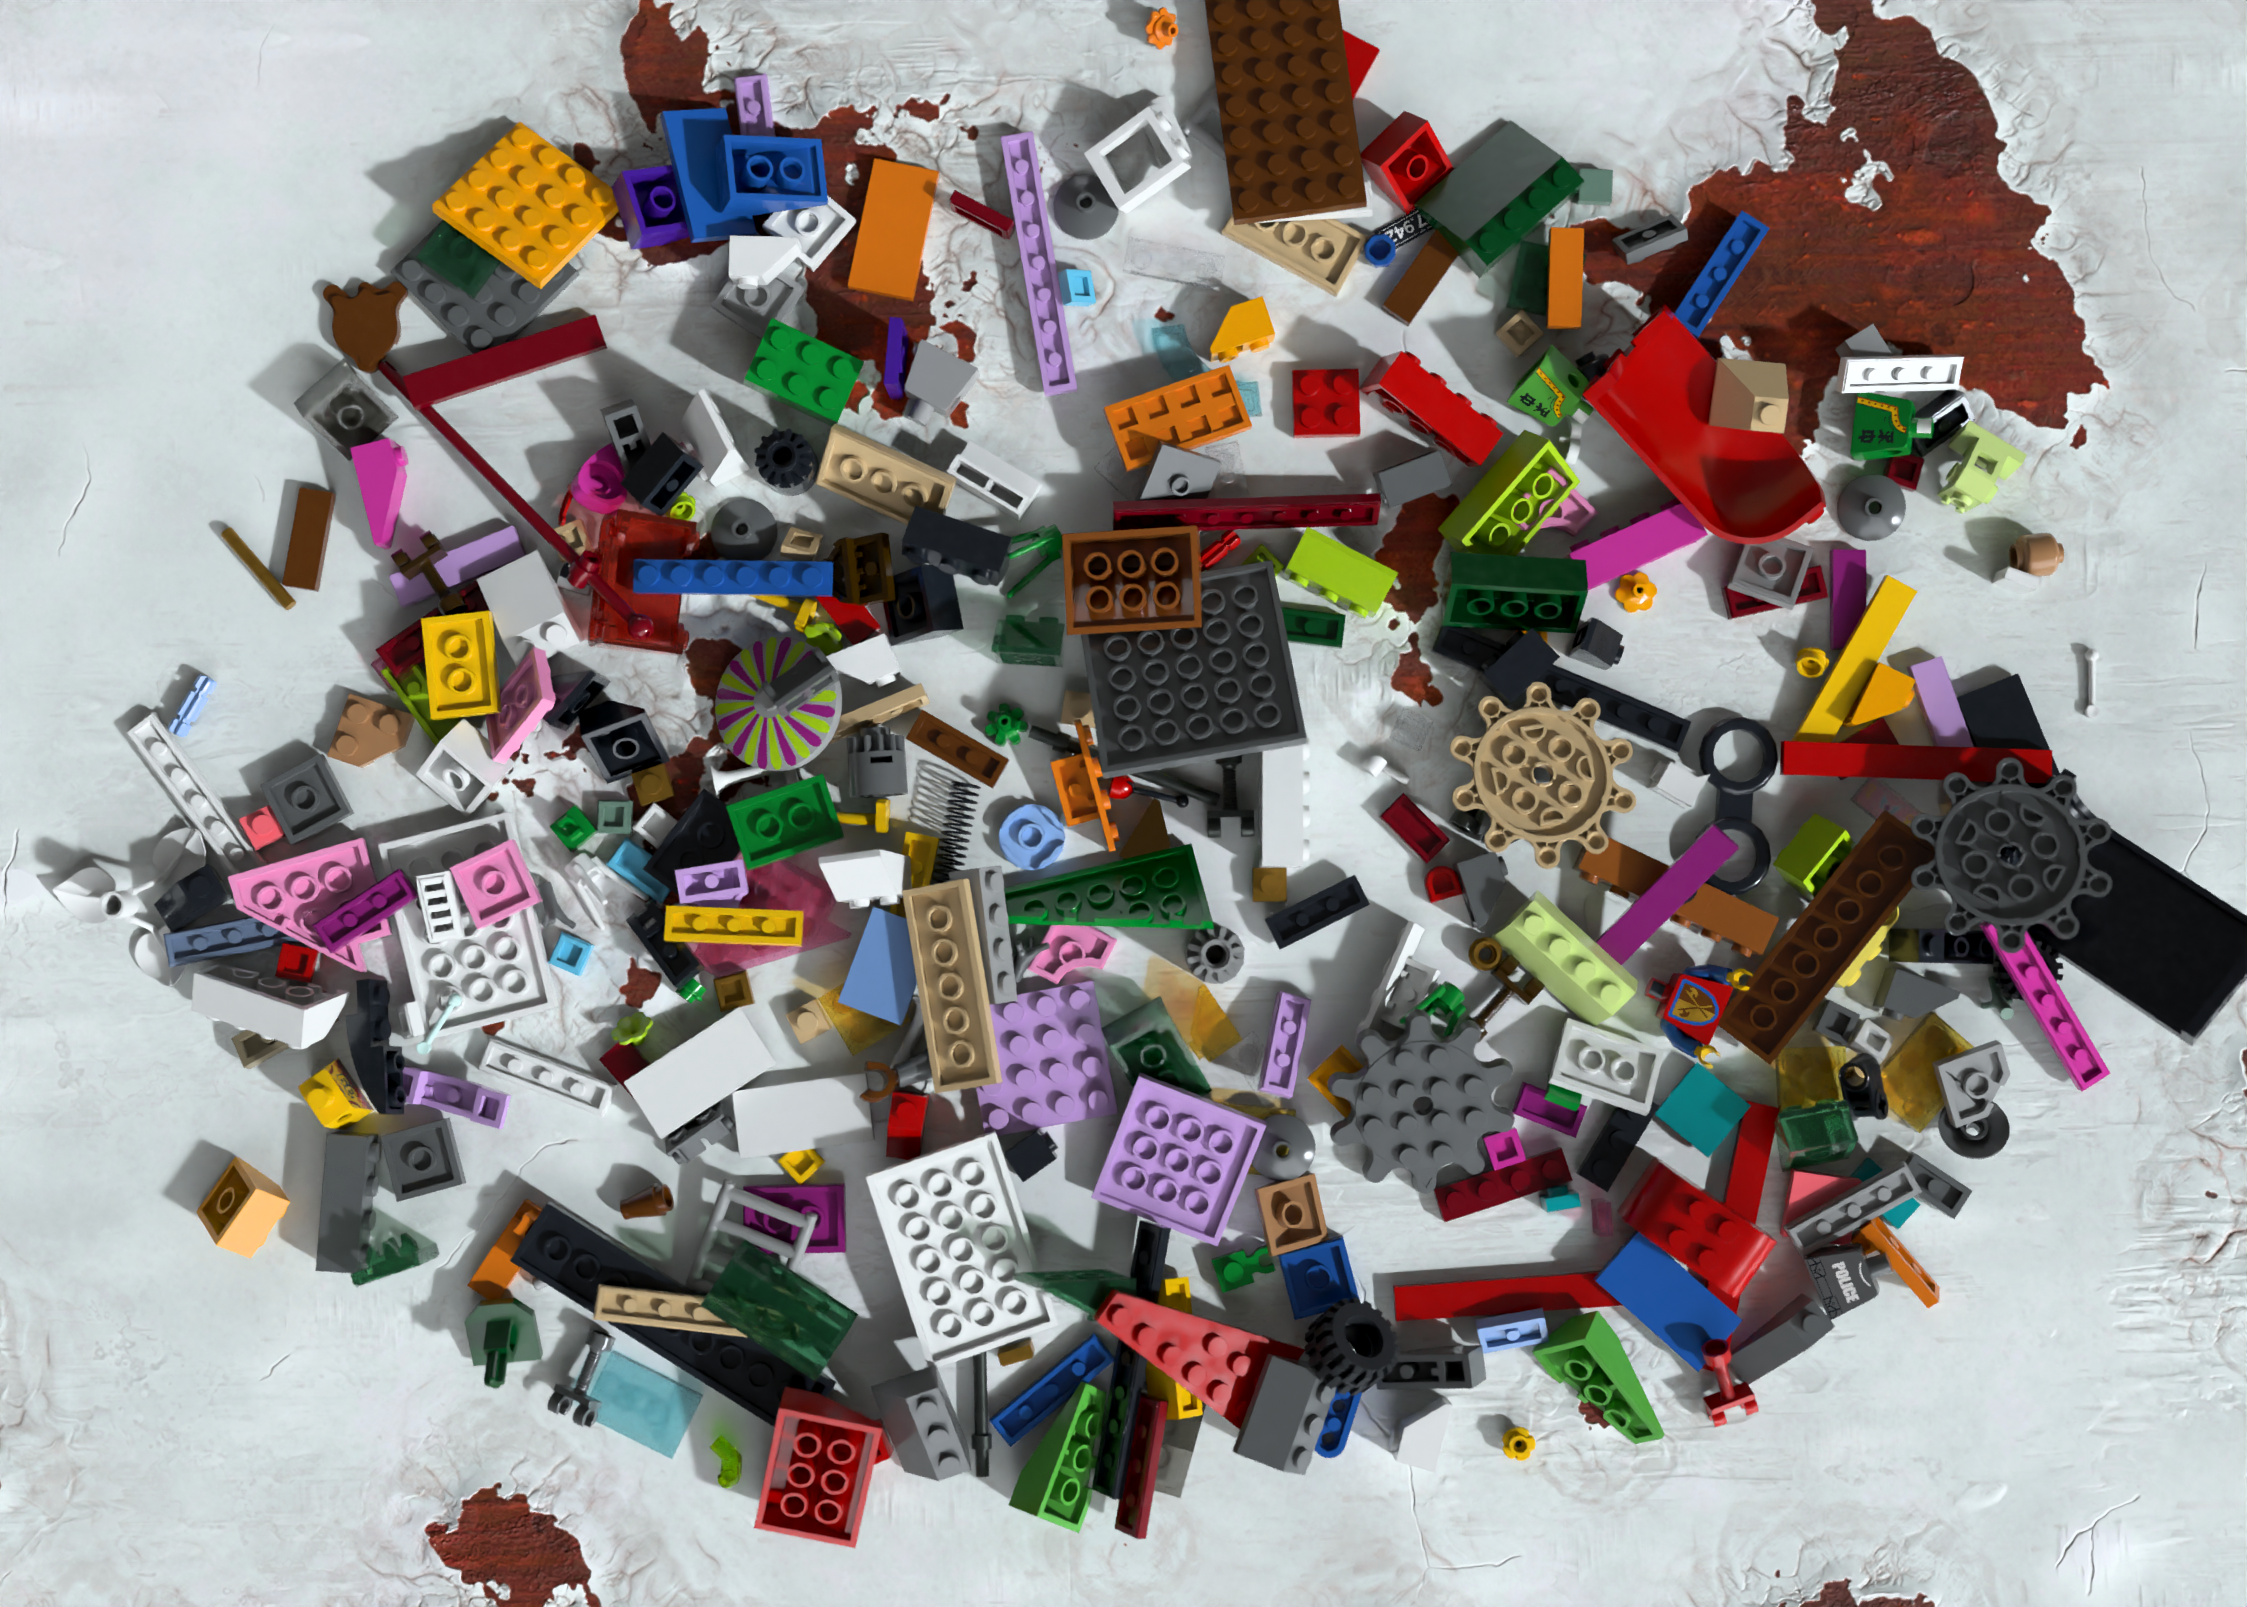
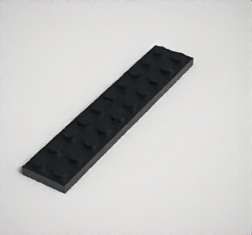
M551 1201L547 1202L510 1259L515 1265L593 1314L599 1284L700 1296ZM606 1321L774 1428L785 1387L819 1393L828 1397L836 1384L835 1380L771 1340Z

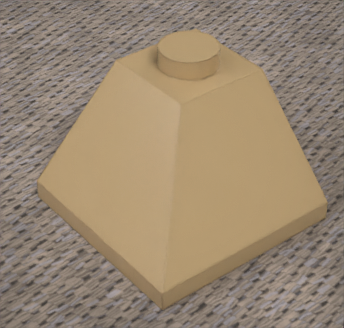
M1717 358L1708 425L1784 433L1789 402L1786 364Z

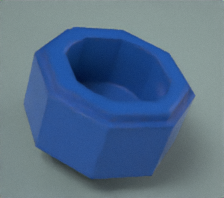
M1386 234L1372 235L1364 244L1365 259L1375 268L1388 267L1396 258L1395 241Z

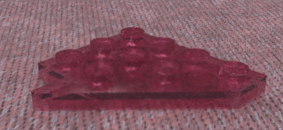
M782 859L750 871L747 870L745 865L749 893L743 896L738 908L803 911L802 947L699 943L694 953L706 967L704 970L719 978L851 938L853 933L828 921L838 902L828 882L786 859Z

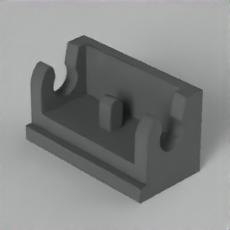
M1434 450L1372 473L1384 505L1387 504L1388 508L1452 485L1441 450Z
M818 646L812 649L813 654L772 682L768 683L765 681L761 684L763 690L783 718L840 680L835 668Z

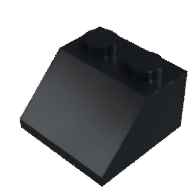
M920 565L893 576L896 600L883 602L891 646L939 638L964 629L953 575L941 571L939 567L934 565Z

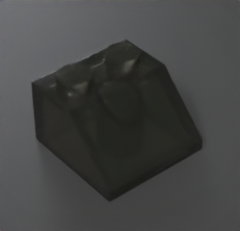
M344 358L294 402L301 416L348 461L353 459L351 447L372 442L399 418L373 387Z

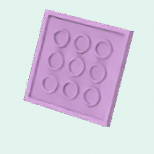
M1093 980L1017 994L1018 1001L990 1005L1002 1082L976 1087L985 1134L995 1130L997 1136L1118 1113Z
M1139 1073L1091 1198L1218 1247L1266 1128L1267 1121Z

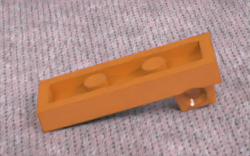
M529 1199L523 1201L468 1283V1287L488 1300L502 1298L521 1269L512 1263L510 1259L543 1210L541 1207Z
M1879 1217L1861 1225V1228L1852 1235L1851 1243H1861L1866 1255L1877 1250L1880 1254L1886 1252L1893 1269L1927 1308L1939 1302L1940 1287Z

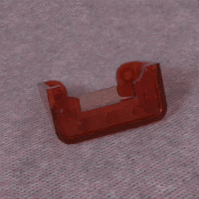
M616 509L603 516L597 548V555L601 559L598 575L637 614H644L650 617L654 623V631L643 641L632 638L627 629L628 623L593 589L588 629V644L590 647L675 656L683 654V650H686L688 646L689 631L684 630L683 623L679 622L682 595L633 593L634 559L686 560L692 551H697L699 547L700 533L696 531L697 522L623 509Z

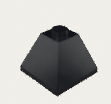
M592 670L551 676L552 688L556 696L553 708L547 711L542 718L549 725L567 731L579 718L578 712L587 709L611 681Z
M609 700L578 712L581 737L607 784L670 761V757L644 708Z

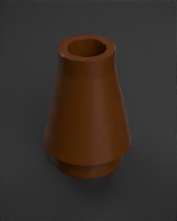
M658 1183L620 1201V1211L625 1220L665 1216L674 1207L670 1188L666 1184L659 1185Z

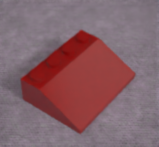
M785 1387L776 1420L754 1528L856 1548L883 1425L819 1393Z

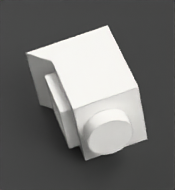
M1677 760L1668 763L1659 761L1650 775V779L1654 781L1649 789L1682 808H1686V806L1692 807L1710 774L1696 777V771Z

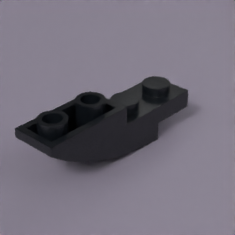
M374 979L356 980L358 1014L346 1015L347 1036L355 1070L370 1102L380 1115L404 1114L406 1092L403 1088V1070L405 1060L402 1055V1046H390L389 1043L391 1036V1025L388 1018L390 993L387 988V981Z

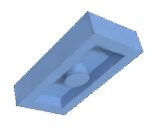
M1543 1308L1475 1320L1483 1354L1549 1342Z

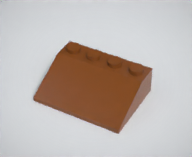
M1197 525L1062 534L1067 635L1202 627L1200 533Z

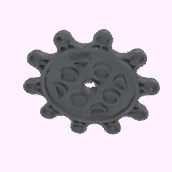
M2004 758L1998 763L1995 781L1988 787L1975 786L1962 773L1949 774L1943 782V789L1951 800L1950 811L1940 817L1925 813L1918 814L1911 822L1912 833L1916 837L1931 843L1935 852L1934 858L1930 863L1919 866L1912 872L1911 883L1920 891L1941 889L1950 895L1952 906L1944 918L1945 929L1953 935H1961L1966 933L1976 922H1988L1997 931L1998 946L2001 950L2010 954L2022 950L2025 945L2026 930L2035 923L2047 925L2059 938L2069 939L2074 937L2078 933L2079 922L2071 911L2072 899L2079 894H2089L2095 897L2105 896L2112 888V880L2109 875L2091 867L2087 859V854L2091 847L2107 841L2110 837L2111 827L2108 822L2100 818L2079 820L2071 814L2069 803L2077 791L2076 782L2072 777L2059 775L2052 779L2045 788H2032L2025 782L2023 766L2015 758ZM2011 847L2018 852L2019 860L2015 865L2006 864L1999 858L2002 848Z
M1415 1009L1406 1016L1405 1032L1397 1040H1386L1374 1029H1364L1357 1035L1356 1045L1365 1057L1363 1067L1355 1073L1335 1072L1327 1081L1329 1091L1335 1096L1347 1099L1351 1105L1348 1117L1336 1122L1331 1127L1330 1138L1335 1144L1340 1146L1352 1143H1363L1367 1146L1369 1156L1362 1167V1173L1366 1180L1379 1183L1393 1169L1406 1168L1412 1175V1185L1415 1190L1427 1194L1431 1193L1436 1187L1437 1172L1446 1164H1458L1469 1174H1478L1484 1169L1486 1162L1484 1155L1478 1149V1139L1489 1131L1507 1132L1514 1125L1515 1118L1513 1113L1505 1107H1499L1494 1104L1491 1097L1496 1087L1509 1081L1512 1077L1513 1066L1504 1058H1497L1488 1062L1480 1061L1476 1058L1474 1048L1481 1037V1029L1476 1022L1471 1020L1463 1021L1450 1035L1439 1036L1432 1031L1429 1014L1422 1009ZM1422 1096L1430 1098L1432 1102L1423 1112L1413 1108L1417 1098Z

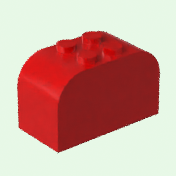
M1654 1156L1617 1210L1620 1217L1640 1234L1737 1299L1777 1243L1765 1230L1656 1156Z

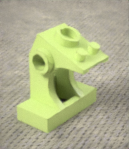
M1969 420L1951 438L1948 445L1949 448L1964 456L1963 462L1961 464L1957 462L1950 469L1945 478L1948 483L1938 492L1937 496L1942 498L1941 503L1945 505L1951 503L1956 506L1955 511L1960 514L1982 503L1988 504L1998 490V487L1995 485L1998 477L2005 481L2023 464L2027 454ZM1976 463V464H1978L1979 466L1983 467L1984 469L1987 470V472L1983 471L1982 469H1980L1979 467L1975 466L1974 464Z

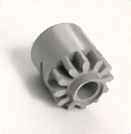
M1213 925L1214 929H1199L1190 937L1185 948V960L1191 973L1198 979L1206 983L1222 984L1236 977L1242 965H1244L1245 949L1238 935L1224 926ZM1212 945L1220 946L1224 953L1223 959L1218 964H1211L1206 959V951Z

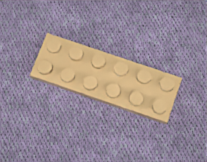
M969 879L903 890V900L935 1093L1001 1083L1002 1076Z

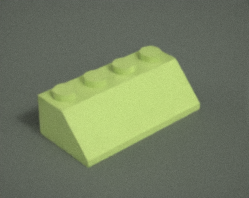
M1538 890L1491 937L1509 955H1513L1520 962V965L1539 979L1552 994L1587 1025L1594 1027L1612 1017L1636 994L1638 980Z

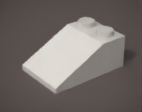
M704 388L697 391L680 420L684 432L680 433V437L689 452L694 450L699 462L704 466L699 472L702 480L709 479L716 487L750 470V467L722 411Z
M538 550L477 579L503 643L516 667L520 665L533 647L545 650L546 656L549 658L585 640Z

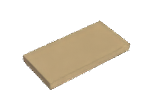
M1233 212L1221 232V235L1337 297L1360 256L1364 244L1369 239L1368 236L1337 219L1262 222L1234 226Z
M834 424L829 433L815 484L908 525L915 506L945 515L957 478Z

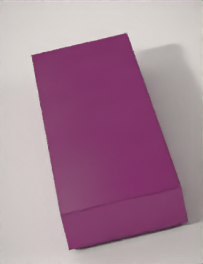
M1832 549L1830 551V650H1843L1866 609V550Z
M399 868L312 926L330 953H335L418 899L419 894L404 871Z

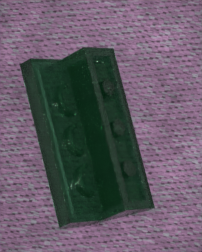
M746 1240L738 1248L700 1305L814 1381L821 1375L834 1351L858 1316L856 1312Z

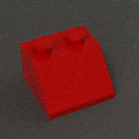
M1403 111L1360 153L1361 163L1371 180L1406 214H1409L1415 208L1414 204L1454 170L1428 120L1407 111Z

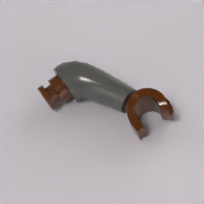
M928 1047L920 1054L895 1064L893 1069L884 1063L867 1061L864 1065V1071L877 1072L882 1075L884 1085L881 1091H874L868 1088L858 1098L864 1102L876 1103L891 1094L896 1085L898 1088L931 1079L932 1072Z

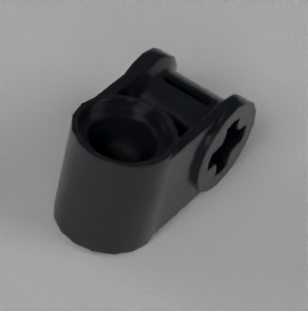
M1857 1054L1840 1067L1838 1072L1845 1116L1849 1121H1856L1859 1117H1875L1877 1120H1884L1888 1114V1099L1884 1092L1880 1065L1875 1057L1870 1054ZM1855 1067L1863 1072L1864 1078L1856 1073Z

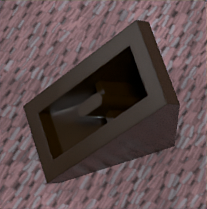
M1153 798L1121 850L1119 857L1128 859L1171 848L1161 804L1156 798Z

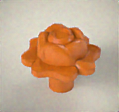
M1164 7L1159 8L1158 12L1152 11L1145 25L1147 42L1154 44L1159 50L1163 49L1165 45L1170 46L1173 37L1178 34V26L1174 24L1176 15L1169 13Z

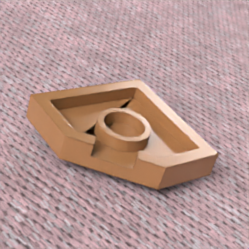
M349 693L327 756L361 768L370 765L375 760L406 746L415 718L410 713Z

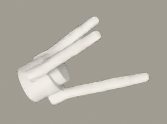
M581 853L573 858L564 869L571 877L569 882L576 888L600 930L605 928V924L585 890L588 887L601 904L605 905L607 903V899L594 883L600 877V874L597 872L598 870L643 900H649L648 894L607 867L597 856L590 859L586 853Z

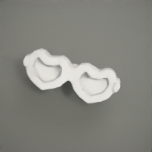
M1567 414L1565 418L1568 421L1569 436L1559 435V442L1569 443L1565 461L1568 465L1574 466L1581 446L1582 424Z

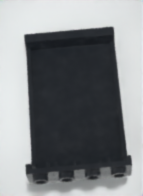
M2065 768L2059 774L2070 776L2076 782L2077 776ZM2052 775L2046 781L2042 788H2045L2047 785H2049L2052 779H2054L2056 776ZM2076 792L2069 803L2071 814L2079 820L2098 818L2084 805ZM2111 829V835L2107 841L2094 845L2089 849L2087 859L2091 867L2109 875L2112 880V888L2105 896L2095 897L2089 894H2079L2072 899L2071 911L2079 922L2078 933L2072 938L2062 939L2057 937L2047 925L2041 923L2030 925L2026 931L2032 939L2040 941L2042 944H2048L2052 947L2050 951L2057 952L2060 958L2190 1046H2193L2247 980V915ZM2004 847L2000 851L1999 858L2006 864L2015 865L2019 860V854L2014 848Z

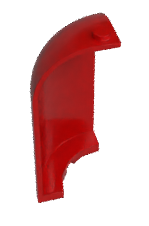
M1665 304L1632 333L1634 338L1630 341L1631 344L1624 352L1618 348L1603 364L1606 372L1600 378L1597 375L1592 377L1585 387L1582 395L1690 513L1716 536L1740 544L1768 543L1791 534L1806 522L1812 524L1824 513L1823 508L1826 507L1825 495L1818 480L1782 433L1708 425L1717 361Z

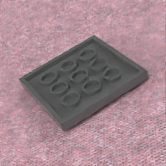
M444 220L390 271L472 354L513 341L580 275L568 262L540 290Z

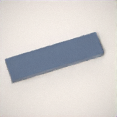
M253 917L163 934L169 967L282 946L283 943L292 944L300 942Z

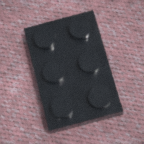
M703 789L643 867V870L679 895L675 870L736 860L741 854V850L726 808L727 805L706 789Z

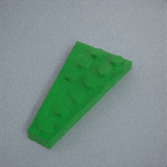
M1192 843L1004 888L1008 924L1214 929Z

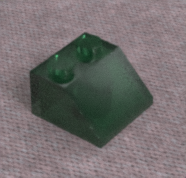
M1828 1098L1816 1102L1815 1106L1802 1108L1801 1105L1789 1106L1782 1109L1781 1113H1778L1775 1121L1782 1172L1789 1171L1791 1168L1799 1169L1849 1159L1858 1141V1135L1846 1100L1836 1102L1834 1098Z

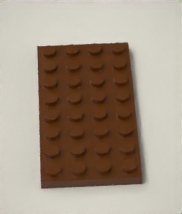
M1204 0L1234 226L1367 207L1339 1Z

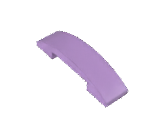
M407 1065L404 1066L403 1088L406 1092V1103L425 1105L470 1118V1121L503 1129L511 1095L465 1079Z

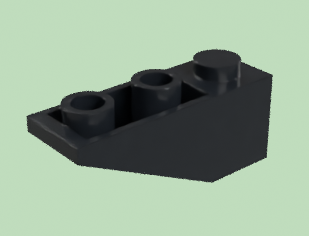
M1891 928L1889 930V962L1994 964V949L1983 930H1968L1961 935H1953L1946 929Z

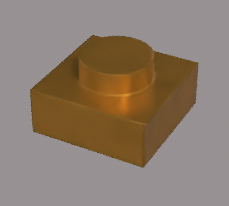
M665 764L631 774L641 806L653 804V802L656 803L675 796Z
M1252 868V902H1287V868Z

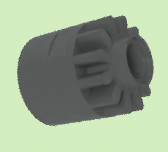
M870 727L860 729V737L847 738L851 798H876L908 794L903 735L890 734V727Z

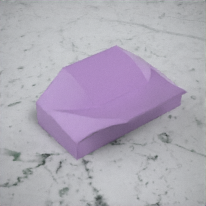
M744 859L675 870L680 904L691 907L738 908L743 896L749 893Z

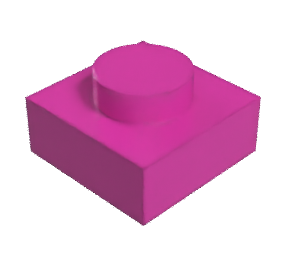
M1512 1127L1507 1132H1496L1482 1137L1493 1170L1526 1161L1515 1127Z

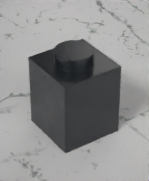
M1036 1129L1005 1151L1004 1156L1022 1182H1025L1057 1159V1154L1054 1151L1059 1147L1048 1131L1042 1134L1039 1129Z

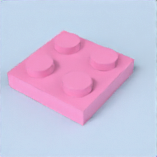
M514 839L450 867L477 929H483L543 901Z

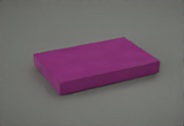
M845 1183L743 1186L744 1191L802 1214H806L809 1211L818 1215L805 1253L846 1252ZM743 1205L744 1226L789 1244H794L800 1227ZM744 1241V1254H777Z

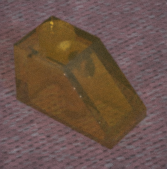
M1204 983L1199 985L1189 1031L1193 1040L1188 1044L1199 1060L1205 1056L1210 1063L1243 1039Z

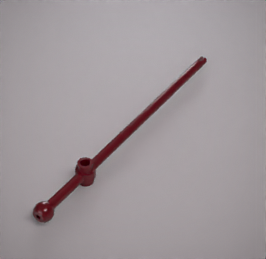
M380 362L378 365L379 371L412 404L402 375L389 362ZM432 405L418 410L570 564V573L567 576V580L572 586L583 589L589 584L628 623V632L635 640L643 641L653 633L654 623L651 618L644 614H637L598 575L601 559L597 554L586 550L579 556Z

